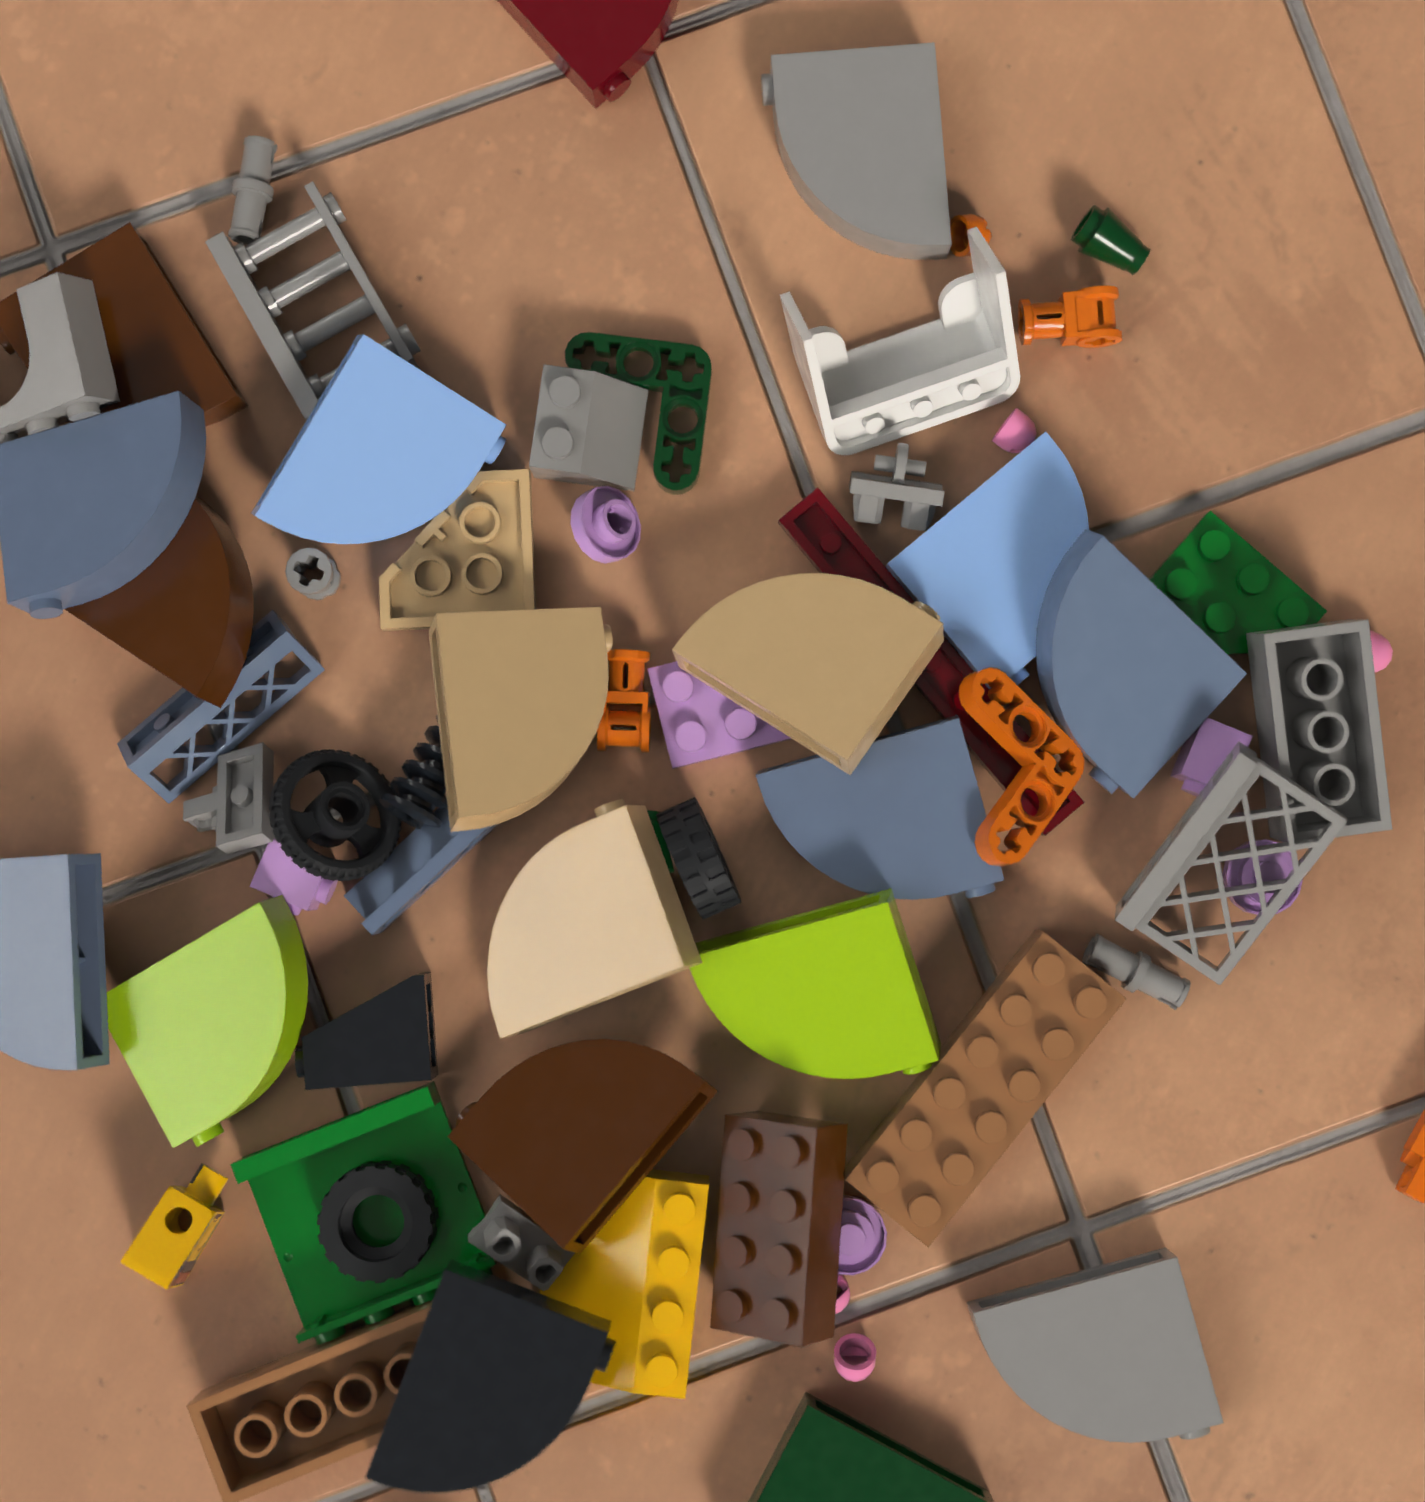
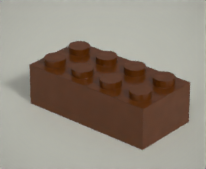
M763 1111L725 1114L710 1328L799 1347L834 1338L848 1132L847 1123Z

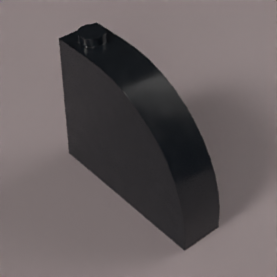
M451 1260L444 1270L365 1478L396 1489L443 1493L483 1486L522 1468L540 1455L568 1425L581 1404L594 1370L606 1371L616 1344V1340L607 1337L611 1321Z

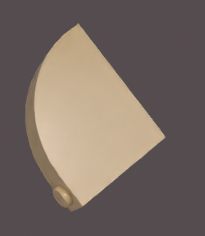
M800 573L758 582L721 600L690 626L672 651L679 668L851 775L944 642L943 623L939 621L940 616L938 613L920 601H914L911 604L880 586L852 577L825 573Z
M601 607L435 614L428 632L450 832L481 829L500 824L532 809L551 795L566 780L584 755L599 727L608 693L609 670L607 652L612 650L613 638L610 625L603 624Z
M619 799L597 807L594 810L596 818L573 827L547 843L528 861L509 887L492 929L487 964L491 1010L500 1039L523 1034L702 963L645 805H626L624 799Z

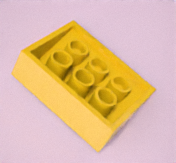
M652 1169L581 1254L575 1253L563 1267L561 1274L547 1290L542 1291L540 1289V1294L611 1321L607 1337L616 1340L613 1353L606 1371L602 1372L595 1369L590 1383L636 1394L686 1398L709 1190V1175Z

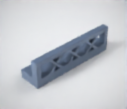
M272 610L253 626L244 665L233 689L221 708L181 688L119 741L117 745L127 767L170 804L218 762L219 755L229 753L325 669L295 638L280 616ZM291 651L305 664L290 678H274L275 665ZM245 690H262L261 703L252 711L234 712L236 698ZM206 724H223L222 737L213 745H195L196 733ZM167 758H184L183 770L167 784L152 771Z
M438 808L434 813L442 821V825L439 828L424 824L421 829L416 828L394 849L390 857L380 867L364 876L344 897L364 917L365 920L361 924L371 935L380 934L498 824L481 829L450 832L448 810Z

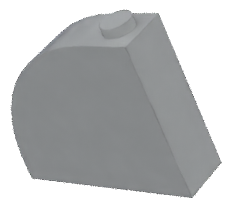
M935 42L771 55L770 74H761L763 106L772 105L776 142L781 160L791 182L809 208L826 225L841 236L874 252L913 260L946 259L952 241Z
M1166 1247L967 1302L975 1330L990 1360L1004 1381L1033 1410L1067 1430L1090 1438L1110 1442L1136 1443L1157 1441L1179 1436L1181 1439H1195L1210 1433L1211 1426L1224 1423L1178 1258Z

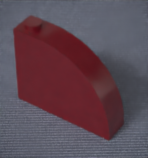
M497 0L595 109L606 100L609 102L617 100L629 88L631 78L648 62L660 46L669 30L679 0Z

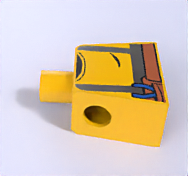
M201 1163L186 1188L183 1186H170L120 1263L166 1290L183 1285L225 1213L224 1210L215 1206L214 1202L229 1178ZM184 1208L192 1214V1224L187 1231L179 1223V1215Z

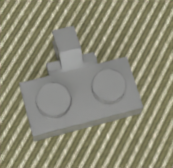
M262 742L219 755L217 786L212 788V793L184 801L183 820L185 822L188 821L199 832L215 830L216 847L227 855L273 842V827H271L269 819V801L273 789L274 751Z

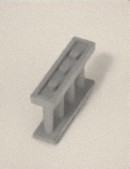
M313 181L304 187L315 208L247 246L242 242L234 246L224 232L205 241L305 420L309 417L337 370L336 368L320 378L317 374L308 377L300 363L301 360L307 357L306 351L374 313L377 314L390 337L388 340L380 343V345L399 357L401 356L402 359L418 369L420 368L413 355L421 351L406 323L396 328L338 226L347 219L332 193H329L322 197ZM327 226L340 249L339 252L271 290L267 286L260 290L258 289L250 275L258 270L256 264ZM352 270L365 295L295 334L292 330L283 333L275 317L283 313L282 307L346 271Z

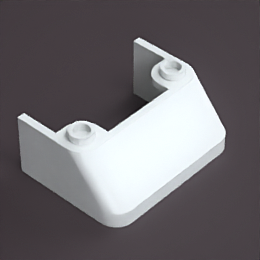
M977 227L967 230L973 273L956 278L944 287L938 299L940 319L846 351L841 335L831 327L819 326L808 329L790 292L780 295L794 357L821 433L832 452L839 455H852L1004 402L1017 390L1020 384V370L1006 271Z

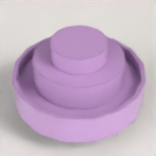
M600 486L586 491L576 499L571 509L570 524L574 539L586 555L592 560L606 564L622 560L636 550L640 541L641 524L637 510L625 494L619 489L610 486Z
M1267 839L1255 840L1256 846L1279 843ZM1249 841L1245 842L1244 844L1240 845L1234 850L1250 848ZM1290 851L1258 856L1263 882L1286 879L1293 869ZM1252 857L1225 861L1222 873L1225 887L1257 883ZM1303 879L1276 914L1293 904L1300 894ZM1276 890L1265 892L1266 903ZM1259 893L1229 897L1231 902L1244 912L1258 915L1261 911Z
M843 1195L838 1274L856 1275L868 1271L880 1260L886 1248L887 1231L881 1214L872 1203L858 1196Z

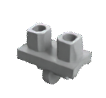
M898 443L895 457L875 456L874 470L893 472L892 477L851 471L849 483L850 493L854 494V521L881 524L885 498L904 501L901 527L920 531H927L929 529L936 506L942 507L945 490H942V484L904 479L905 474L924 477L927 465L925 461L908 459L909 444Z
M502 1195L498 1196L484 1219L468 1234V1242L542 1291L547 1290L563 1271V1267L575 1254L574 1252L562 1249L520 1207Z

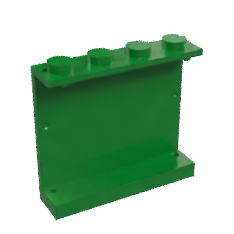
M434 1081L246 1155L230 1164L237 1184L247 1180L250 1184L303 1324V1328L295 1336L298 1343L313 1337L317 1345L326 1343L346 1333L344 1325L361 1318L364 1319L365 1325L381 1321L395 1313L394 1305L411 1298L415 1306L433 1300L444 1270L451 1260L488 1274H493L490 1267L496 1265L498 1261L468 1242V1234L484 1219L486 1214L461 1150L447 1137L453 1129ZM381 1160L392 1161L391 1164L395 1165L404 1164L410 1167L409 1170L416 1175L419 1173L425 1179L424 1184L429 1190L432 1189L435 1196L433 1201L435 1208H438L439 1218L436 1220V1227L438 1229L430 1249L413 1269H410L404 1276L398 1279L393 1277L387 1279L385 1283H375V1281L366 1280L364 1283L355 1280L356 1277L347 1274L345 1276L338 1271L339 1267L333 1261L329 1262L325 1256L326 1250L323 1244L320 1245L319 1242L320 1225H317L318 1214L322 1211L323 1205L321 1203L324 1196L339 1178L363 1163L370 1161L372 1163H379ZM373 1195L365 1198L358 1204L353 1214L355 1233L361 1241L373 1247H384L392 1244L399 1238L404 1227V1216L400 1206L393 1199L383 1195Z

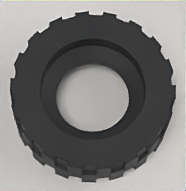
M695 797L656 814L669 852L701 918L704 920L742 903L724 856Z
M381 1160L379 1163H372V1161L363 1163L339 1178L324 1196L321 1203L323 1205L322 1211L318 1214L317 1225H320L319 1242L320 1245L323 1244L326 1250L325 1256L329 1262L333 1261L339 1267L338 1271L345 1276L347 1274L356 1277L355 1280L364 1283L366 1280L375 1281V1283H385L387 1279L393 1277L398 1279L404 1276L407 1271L413 1269L430 1249L438 1229L436 1227V1220L439 1218L438 1208H435L433 1201L435 1196L432 1189L429 1190L424 1184L425 1179L419 1173L416 1175L409 1170L410 1167L404 1164L395 1165L391 1164L392 1161ZM373 1195L387 1196L393 1199L403 1212V1231L399 1238L388 1246L373 1247L367 1245L355 1233L353 1214L358 1204L367 1197Z

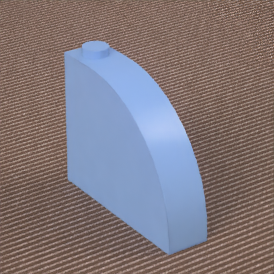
M365 334L357 335L251 514L284 532L323 543L362 544L386 540L404 534L425 524L443 512L470 485L484 462L491 465L495 461L506 442V439L500 436L506 424Z
M1045 431L886 565L887 570L914 601H920L938 613L940 616L939 621L943 623L944 637L974 672L989 667L997 668L1007 674L1017 685L1030 675L1024 666L1037 656V625L1048 585L1067 551L1085 530H1089L1088 514L1083 493L1067 458ZM986 683L985 685L990 690V686Z

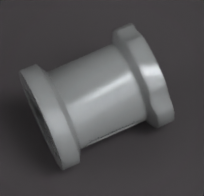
M309 547L299 549L287 561L285 570L287 581L292 588L309 599L322 600L327 596L335 594L340 586L341 574L337 570L336 563L318 549ZM318 567L324 572L321 580L312 579L309 581L304 577V572L307 568L315 570Z

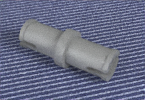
M261 136L245 137L239 178L234 179L231 191L236 198L228 237H231V240L235 242H242L245 245L261 238L266 203L272 201L274 193L273 187L270 186L277 145L274 141Z
M1098 933L1090 940L1083 954V964L1090 965L1121 981L1122 988L1132 993L1139 990L1169 1005L1174 1010H1177V1007L1182 1005L1188 995L1191 985L1190 980L1181 978L1152 963L1151 956L1141 951L1134 954L1106 940Z

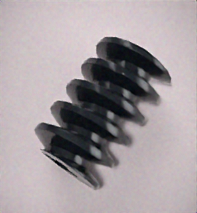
M429 726L424 733L430 744L417 743L413 749L418 761L406 760L401 768L407 778L394 777L391 781L390 786L396 796L383 794L379 799L380 803L390 813L417 829H421L424 824L439 828L442 825V821L433 810L435 807L448 810L439 726Z

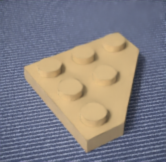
M530 470L479 471L464 492L443 512L437 515L414 539L415 542L395 564L392 563L379 577L380 628L383 631L430 629L436 613L536 609Z

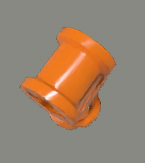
M1104 285L1063 292L1057 302L1031 304L1029 299H1020L1017 320L1021 345H1030L1033 339L1060 338L1061 346L1077 345L1083 348L1105 347L1121 342L1122 331L1116 329L1114 301L1119 298L1118 288Z
M629 649L610 650L607 652L609 661L608 693L604 713L597 729V750L606 751L608 746L639 747L641 752L649 753L651 706H649V693L644 692L645 662L650 661V652ZM628 666V687L624 688L625 667ZM613 727H633L636 730H613Z

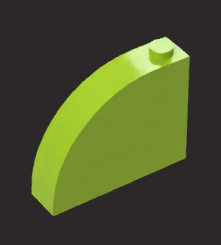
M892 888L695 943L702 963L691 967L690 971L707 1005L719 1021L736 1038L772 1062L808 1075L836 1079H857L885 1075L901 1070L905 1075L917 1074L932 1067L933 1062L939 1061L941 1041Z
M283 895L255 904L107 992L108 1029L172 1148L191 1138L195 1146L198 1147L225 1132L220 1122L238 1113L268 1090L280 1076L298 1043L304 1024L308 998L307 961L296 921Z

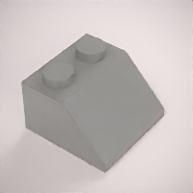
M543 364L529 468L534 478L598 487L610 486L620 490L635 491L648 390L596 371Z

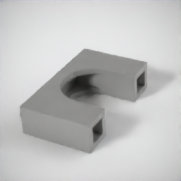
M56 272L16 289L29 343V366L25 380L17 394L9 402L0 406V444L58 427L60 424L68 421L75 422L101 414L100 409L120 402L92 280Z

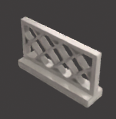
M1238 741L1117 903L1115 920L1130 931L1136 928L1221 985L1344 827L1348 819L1345 815L1259 759L1255 751ZM1260 775L1279 787L1282 806L1250 811L1247 792ZM1286 793L1301 803L1288 805ZM1242 800L1244 812L1231 814ZM1315 811L1330 821L1318 837L1294 841L1290 814ZM1284 815L1289 842L1256 846L1252 820ZM1246 821L1250 848L1218 852L1215 834L1223 824ZM1210 842L1212 853L1200 855ZM1309 848L1298 862L1296 850ZM1290 851L1293 869L1286 879L1263 882L1258 856ZM1252 857L1257 883L1225 887L1220 862ZM1214 863L1219 889L1187 893L1184 875L1190 867ZM1179 883L1181 894L1169 896ZM1276 890L1266 903L1265 892ZM1259 893L1261 911L1255 919L1231 923L1227 897ZM1221 898L1225 924L1194 928L1189 903ZM1183 904L1187 929L1165 932L1150 920L1160 907ZM1245 931L1235 943L1233 932ZM1227 933L1230 951L1218 966L1199 955L1196 938ZM1190 939L1191 949L1179 940Z

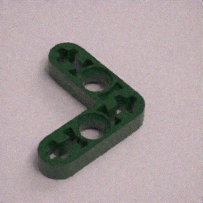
M585 332L574 336L568 342L565 350V361L568 368L582 369L581 361L575 358V355L584 354L586 346H593L596 355L604 358H611L610 348H619L615 358L617 374H609V362L594 361L591 369L588 370L639 386L648 391L662 392L653 463L654 477L658 486L667 493L678 495L690 491L697 484L700 474L712 378L711 360L708 354L701 347L692 344ZM634 351L646 352L653 359L652 370L643 377L632 376L624 368L626 357ZM660 354H669V366L681 367L685 365L686 358L695 359L696 368L704 370L703 374H694L692 382L683 381L682 372L667 370V380H658L662 370ZM678 407H688L698 417L696 426L688 433L675 432L668 424L670 413ZM665 440L679 445L696 444L695 450L684 447L683 466L691 469L690 474L681 475L680 482L678 483L671 482L669 473L662 471L663 466L672 465L674 457V445L664 447Z

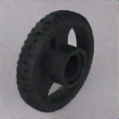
M324 749L299 757L281 773L274 784L269 801L270 824L274 828L273 834L276 841L282 845L280 848L285 852V855L287 857L290 856L293 859L292 862L301 869L305 868L306 872L332 881L358 879L376 870L394 851L400 837L399 833L401 832L402 820L390 813L379 801L383 794L396 796L389 786L390 782L383 773L380 774L378 772L379 769L374 767L372 763H366V759L356 754L351 755L347 751ZM319 771L325 779L326 789L305 808L304 812L291 809V796L299 780L312 772ZM354 780L361 783L373 797L379 811L380 828L366 824L370 816V803L363 790L353 784ZM329 807L334 808L340 813L343 822L337 821L331 815ZM310 839L319 846L332 848L348 840L356 848L358 858L353 860L332 859L312 849L307 842Z

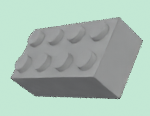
M1346 619L1246 633L1261 760L1347 817V823L1336 837L1392 830L1369 620ZM1263 777L1266 808L1282 806L1279 787ZM1286 793L1288 805L1301 803ZM1315 811L1290 814L1294 841L1318 837L1330 822ZM1284 815L1268 817L1270 837L1281 842H1289Z

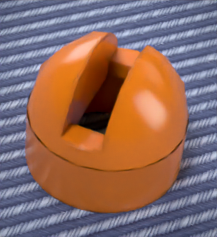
M965 214L956 215L950 220L952 241L950 250L954 255L958 257L971 256L967 230L974 227L979 229L989 245L992 235L991 231L986 228L987 221L983 217Z

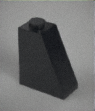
M431 972L413 975L303 1036L302 1046H297L295 1050V1068L298 1078L304 1077L305 1090L427 1081L438 1076Z

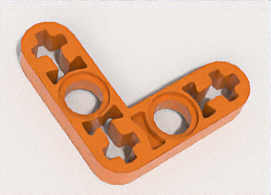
M989 667L970 673L962 680L959 687V698L966 712L1022 766L975 834V847L980 858L989 865L1002 866L1019 862L1026 856L1081 778L1085 761L1082 751L1075 742L1007 674L1000 669ZM988 683L990 690L987 695L992 701L985 703L982 699L985 690L981 685ZM1009 703L1010 706L1006 709L1001 706ZM1018 714L1024 716L1031 726V736L1027 742L1019 740L1013 731V721ZM1040 748L1043 752L1035 753V750ZM1052 755H1060L1061 760L1058 765L1063 772L1056 773L1054 771L1057 762ZM1026 788H1030L1038 796L1039 809L1034 816L1028 815L1021 805V795ZM1014 824L1020 826V828L1011 829ZM1010 830L1003 841L1008 850L1000 851L998 846L1001 840L996 833Z

